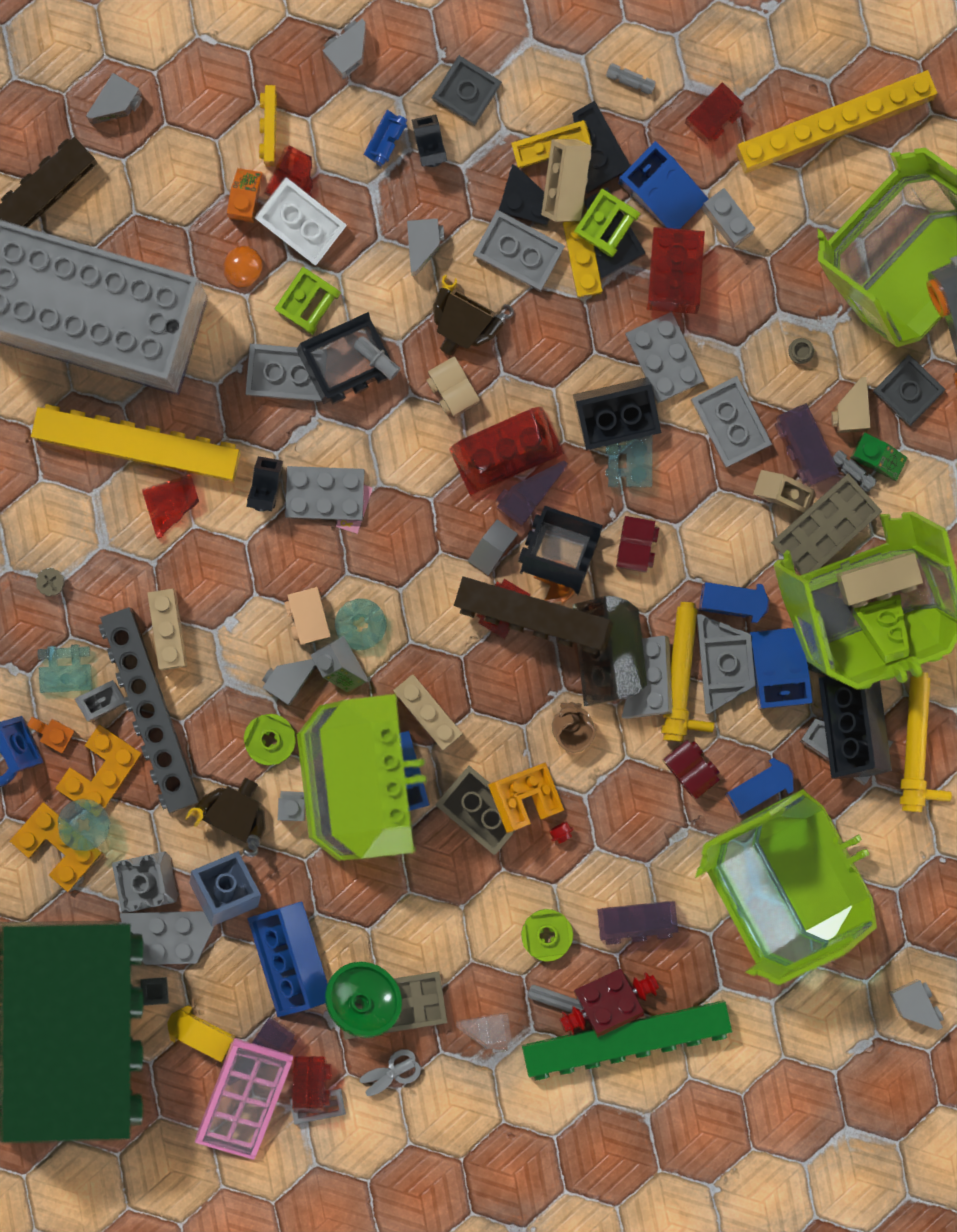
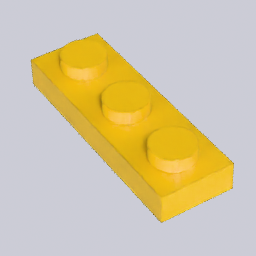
M265 85V93H260V108H265L264 118H260L259 124L260 134H264V143L259 144V159H264L265 166L276 167L277 90L275 85Z
M579 121L512 142L518 168L549 160L552 139H578L592 146L586 121Z
M580 221L562 222L577 298L601 294L603 291L594 246L574 233Z

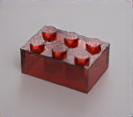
M653 228L646 310L698 313L705 231Z

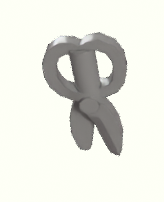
M401 1049L391 1055L389 1068L383 1067L368 1071L360 1078V1082L367 1083L378 1080L366 1091L367 1096H373L385 1090L394 1078L402 1084L413 1082L420 1075L421 1066L415 1061V1055L412 1051ZM402 1055L409 1057V1059L394 1066V1061ZM415 1067V1072L413 1073V1075L407 1078H402L399 1076L400 1074Z

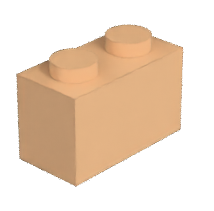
M318 587L287 595L289 601L284 602L288 617L293 616L295 626L291 627L295 642L300 641V645L304 646L332 638Z

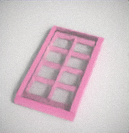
M234 1038L198 1129L195 1143L254 1160L291 1067L293 1055Z

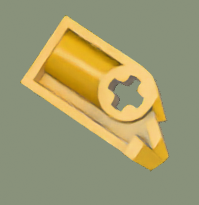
M190 1005L171 1014L167 1022L170 1041L175 1043L176 1039L220 1062L225 1059L236 1036L191 1014L190 1012L193 1007Z

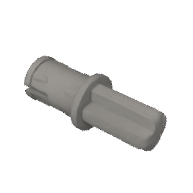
M363 336L355 342L354 348L370 361L369 365L371 367L375 366L389 380L398 374L401 368L384 354L385 351L383 349L380 351Z

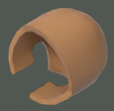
M561 703L560 707L562 709L554 716L552 721V733L556 741L565 751L571 753L585 750L590 746L596 735L593 721L589 713L581 708V703Z

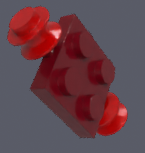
M620 968L575 989L574 994L583 1010L580 1011L572 1006V1013L567 1015L564 1011L561 1012L562 1017L559 1018L564 1032H570L571 1035H574V1029L577 1027L585 1030V1021L588 1020L596 1036L600 1037L644 1016V1011L636 997L638 996L641 1000L646 1001V995L649 993L657 996L656 990L659 989V985L653 975L649 976L645 972L644 979L638 980L634 977L633 986L630 987Z

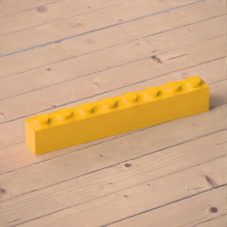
M926 70L737 144L735 152L743 172L746 174L933 101L938 93L929 71Z
M45 404V408L37 407L31 438L34 440L235 482L241 454L239 449H235V444L221 441L220 445L210 443L211 439L196 436L195 440L185 438L186 434L171 431L170 435L160 433V428L147 425L145 429L135 428V423L120 420V424L110 422L111 418L101 415H95V419L85 417V412L70 410V413L60 412V407Z

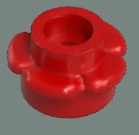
M567 821L555 826L549 831L552 836L551 841L557 840L559 844L567 841L572 837L570 832L574 828L570 827Z

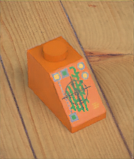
M237 168L227 207L229 219L254 223L263 172Z

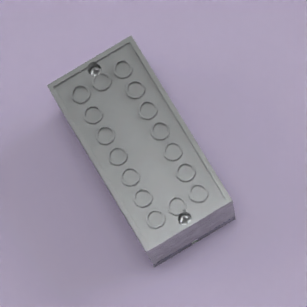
M0 220L1 344L179 396L208 301V296L198 278Z

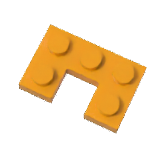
M99 724L84 745L105 759L97 774L91 781L69 767L55 788L96 817H100L142 755L139 750Z
M546 762L488 784L507 833L531 824L521 800L526 797L532 796L540 819L564 811Z
M45 802L38 807L9 841L28 858H31L46 839L65 856L48 876L67 892L74 887L103 853Z

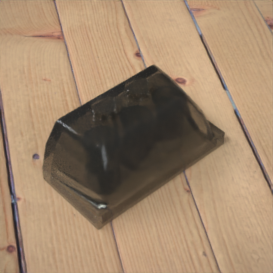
M604 596L572 604L575 610L614 622L605 652L598 650L597 655L582 651L583 645L577 644L584 706H595L619 701L639 694L647 686V676L638 608L628 600L616 596Z

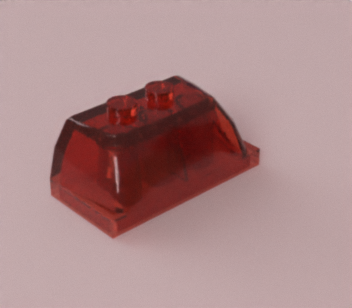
M535 407L468 436L449 448L470 496L564 454L543 407Z

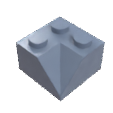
M238 851L191 871L189 884L211 927L259 906L261 894Z

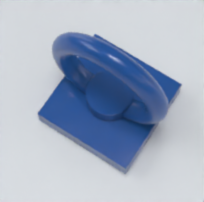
M22 716L0 722V753L8 766L7 771L0 776V787L10 783L19 771L35 767L43 763V760Z

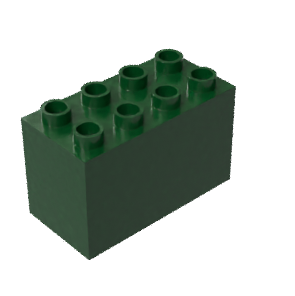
M113 920L0 922V1143L130 1139V1126L142 1124L141 1093H133L132 1089H130V1072H141L143 1067L142 1041L133 1040L131 1036V1019H141L143 1014L142 988L133 987L131 984V966L142 965L143 938L142 934H133L131 932V924Z

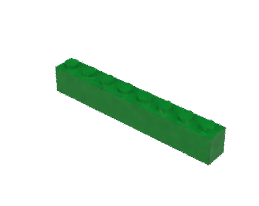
M722 1000L636 1019L600 1037H597L594 1030L591 1029L574 1033V1035L568 1034L523 1044L522 1050L528 1077H534V1080L537 1081L549 1078V1073L559 1071L560 1075L575 1072L574 1067L585 1065V1069L601 1066V1061L610 1060L611 1064L626 1061L625 1056L635 1054L636 1058L650 1056L651 1050L660 1048L661 1052L676 1050V1045L686 1043L687 1047L702 1044L701 1039L711 1037L712 1041L723 1040L727 1038L728 1033H732L726 1002Z

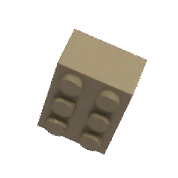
M468 766L435 805L495 856L515 831L506 832L488 786L490 783L471 766Z

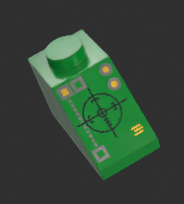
M865 432L861 435L850 459L897 481L908 458L888 443Z

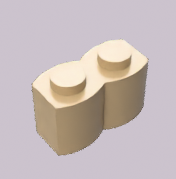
M455 356L428 371L430 378L426 381L433 393L438 391L443 400L439 401L446 415L451 413L453 418L480 403L478 395Z

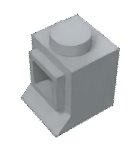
M281 791L280 798H278V820L305 821L304 792Z

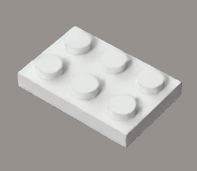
M287 177L284 178L254 217L315 266L347 226Z

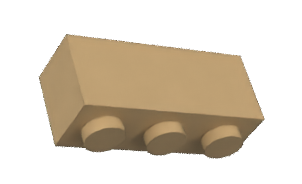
M552 139L541 215L555 222L581 221L584 209L585 188L588 182L587 174L591 159V145L578 139Z
M906 552L836 574L843 602L846 605H852L853 608L867 605V600L877 598V601L892 597V592L901 590L902 593L914 591L917 589L916 585L923 583L915 553Z
M167 589L147 592L159 670L187 667L176 590Z
M413 674L393 690L443 751L463 735Z

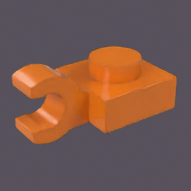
M31 717L27 724L28 727L43 734L40 742L62 754L75 733V730L54 719H51L49 725L37 718Z

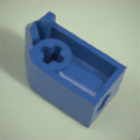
M705 582L702 585L699 611L736 617H752L751 623H757L769 611L770 599L765 592L763 584H757L756 590Z
M772 758L768 760L771 767L727 792L725 795L737 815H742L784 789L788 794L793 792L794 773L790 766Z

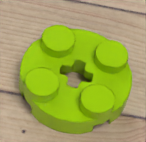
M276 714L261 715L252 720L245 730V748L250 757L260 764H280L288 759L294 751L296 745L295 731L291 724L282 716ZM273 732L277 743L267 747L265 746L266 741L263 739V736L270 735Z
M542 909L534 912L526 919L522 927L521 939L524 948L531 956L541 961H554L561 958L571 946L573 929L563 914L552 909ZM547 927L550 932L555 933V937H551L548 943L545 942L544 938H540V933H543L544 928Z

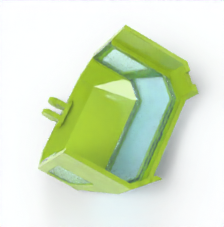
M803 789L760 810L706 842L701 853L700 867L697 868L695 876L696 878L705 872L708 873L756 964L749 968L746 973L762 976L769 979V982L781 985L846 954L877 928L873 898L854 862L869 855L868 850L862 849L850 857L846 848L858 844L862 840L860 835L842 842L824 806Z

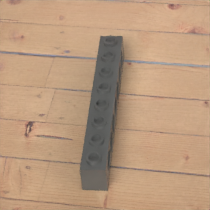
M128 607L100 617L102 624L98 625L103 639L108 638L111 648L107 649L111 663L116 662L119 672L115 674L120 688L125 687L128 696L124 697V701L128 711L134 712L136 721L133 722V726L137 736L142 735L145 745L141 746L145 760H150L153 766V770H150V775L154 785L159 784L162 794L158 795L163 810L168 809V812L172 813L199 803L200 799L133 609ZM121 631H126L129 635V640L125 645H118L116 642V636ZM134 655L138 661L137 666L134 669L128 670L124 665V661L128 656ZM142 679L146 683V689L143 693L136 694L133 690V684L135 681ZM145 704H152L155 709L154 715L151 718H144L141 713L142 707ZM155 728H160L163 732V738L158 743H154L150 739V733ZM164 752H168L172 757V762L168 767H162L158 761L159 756ZM173 776L180 780V788L175 792L170 791L167 787V781Z

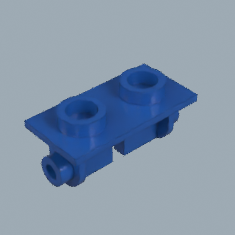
M386 110L363 155L380 167L385 162H389V157L395 147V140H399L404 128H407V119L400 115L397 117L391 111Z

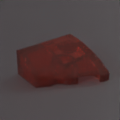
M290 145L285 147L264 194L271 196L284 178L287 177L311 196V189H313V180L311 179L312 157Z
M191 474L142 489L157 539L163 537L164 533L172 525L181 520L188 510H191L199 503Z

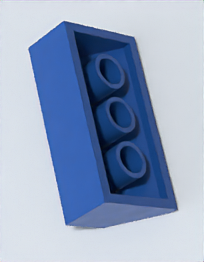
M297 902L247 918L277 1017L325 1004V992L328 983L303 902Z

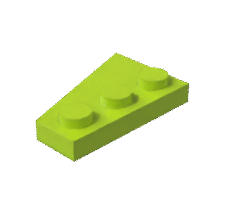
M900 594L888 599L870 602L862 607L853 608V617L884 663L909 657V644Z

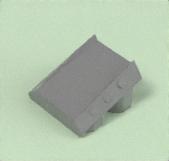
M166 851L112 863L121 912L127 913L177 901L179 893L176 890L171 865L172 858Z

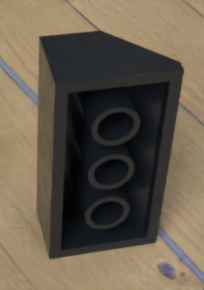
M829 675L818 678L831 779L868 777L892 771L880 681L872 683L873 685L867 689H856Z

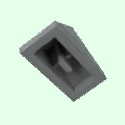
M497 519L483 536L468 562L489 576L518 533Z
M114 680L75 698L87 722H94L125 703L124 697Z

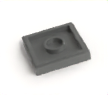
M459 55L432 96V100L475 126L500 88L502 81Z
M908 355L873 390V393L910 427L946 389L914 358Z

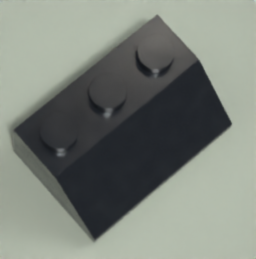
M648 377L573 394L586 450L661 433L652 384Z

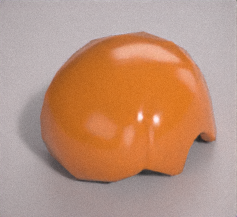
M238 246L232 249L227 254L223 264V275L230 284L236 287L251 286L258 279L262 271V258L256 250L249 246Z

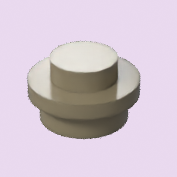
M798 338L790 344L788 354L795 363L804 364L812 359L814 347L809 340Z

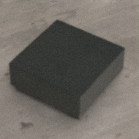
M167 977L140 980L143 992V1006L169 1003Z

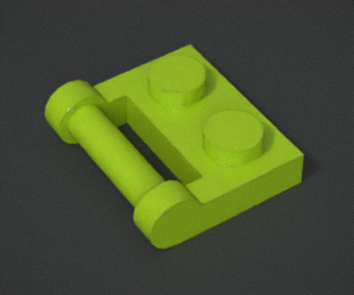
M602 188L574 233L599 248L606 255L613 257L617 252V245L632 222L637 221L640 213ZM618 211L623 212L625 216L608 242L603 241L601 237Z
M302 267L274 309L313 335L317 330L316 325L333 300L338 299L341 292L305 267ZM322 289L326 294L308 321L304 320L301 316L318 291Z

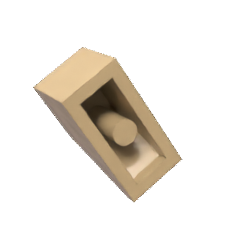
M861 377L835 407V411L831 412L832 427H836L837 433L868 431L871 428L867 377Z
M761 470L753 494L768 502L804 513L810 506L815 490L784 474Z

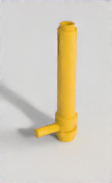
M680 602V606L677 607L671 659L673 708L672 713L663 714L665 724L661 728L663 740L683 742L684 736H687V730L711 733L714 730V722L689 720V711L687 710L698 611L695 608L696 603Z
M922 672L923 675L919 677H910L904 779H901L900 788L903 789V796H900L902 811L922 812L926 800L950 802L952 798L951 791L926 789L927 781L924 780L931 682L927 672Z

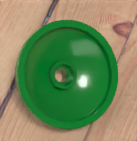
M352 962L339 968L330 978L326 987L325 1003L330 1017L338 1027L353 1036L371 1038L384 1034L396 1023L401 1013L402 997L396 981L386 970L368 962ZM355 1003H360L362 1009H358Z

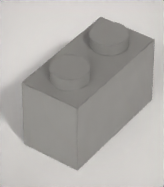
M725 188L703 203L702 210L732 249L753 234L755 227Z

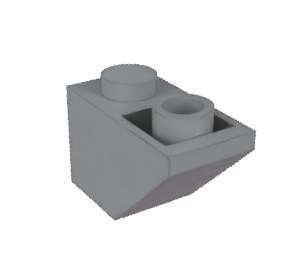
M363 19L358 22L352 21L344 28L345 33L338 38L336 36L331 38L324 45L323 55L342 79H345L363 64L366 23Z
M916 979L889 992L901 1017L936 1030L943 1028L940 1023L944 1020L937 1006H932L929 1000L932 997V993L926 982L922 984L920 980Z

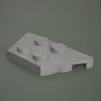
M699 614L697 615L704 706L705 714H709L755 686L751 634Z
M204 911L120 913L122 922L131 924V932L133 934H142L144 965L197 964L214 926L211 927Z

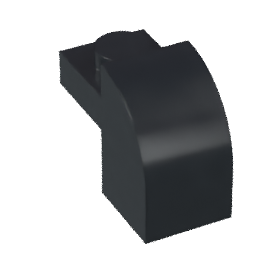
M437 115L412 119L421 166L436 167L441 165L442 162H446L447 156Z
M258 456L254 466L252 486L247 498L246 507L254 508L257 511H272L275 508L282 475V460Z

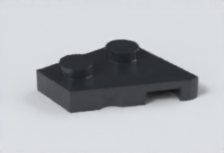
M512 164L499 211L510 217L547 227L549 218L541 215L544 191L516 165Z

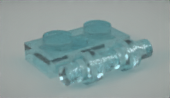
M652 435L626 441V445H619L617 443L606 446V454H608V469H606L608 487H618V477H626V487L652 488ZM619 454H626V468H619Z
M77 644L71 645L70 648L48 646L47 649H38V660L48 659L49 667H39L40 693L93 690L91 664L81 665V657H90V646L80 647ZM58 658H71L72 665L58 666Z

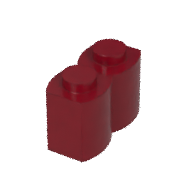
M629 516L624 517L616 568L645 573L648 567L653 568L655 553L650 551L652 542L657 543L659 527H655L656 521Z
M685 740L665 756L662 761L692 798L696 800L720 781L717 776L720 772L711 761L706 763L700 755L704 752L695 741L690 743L688 740Z

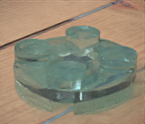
M355 599L346 602L338 611L335 619V629L338 638L344 636L350 648L354 650H367L374 647L383 639L387 628L386 618L382 609L368 599ZM360 617L365 618L364 622L368 623V627L363 628L362 632H358L357 626L353 625L354 621H359Z
M80 799L70 802L59 814L58 829L60 838L68 847L74 850L88 851L95 849L108 837L111 821L105 808L96 801ZM88 818L90 820L88 825L91 828L89 831L83 830L80 832L78 830L80 826L77 823L78 820Z

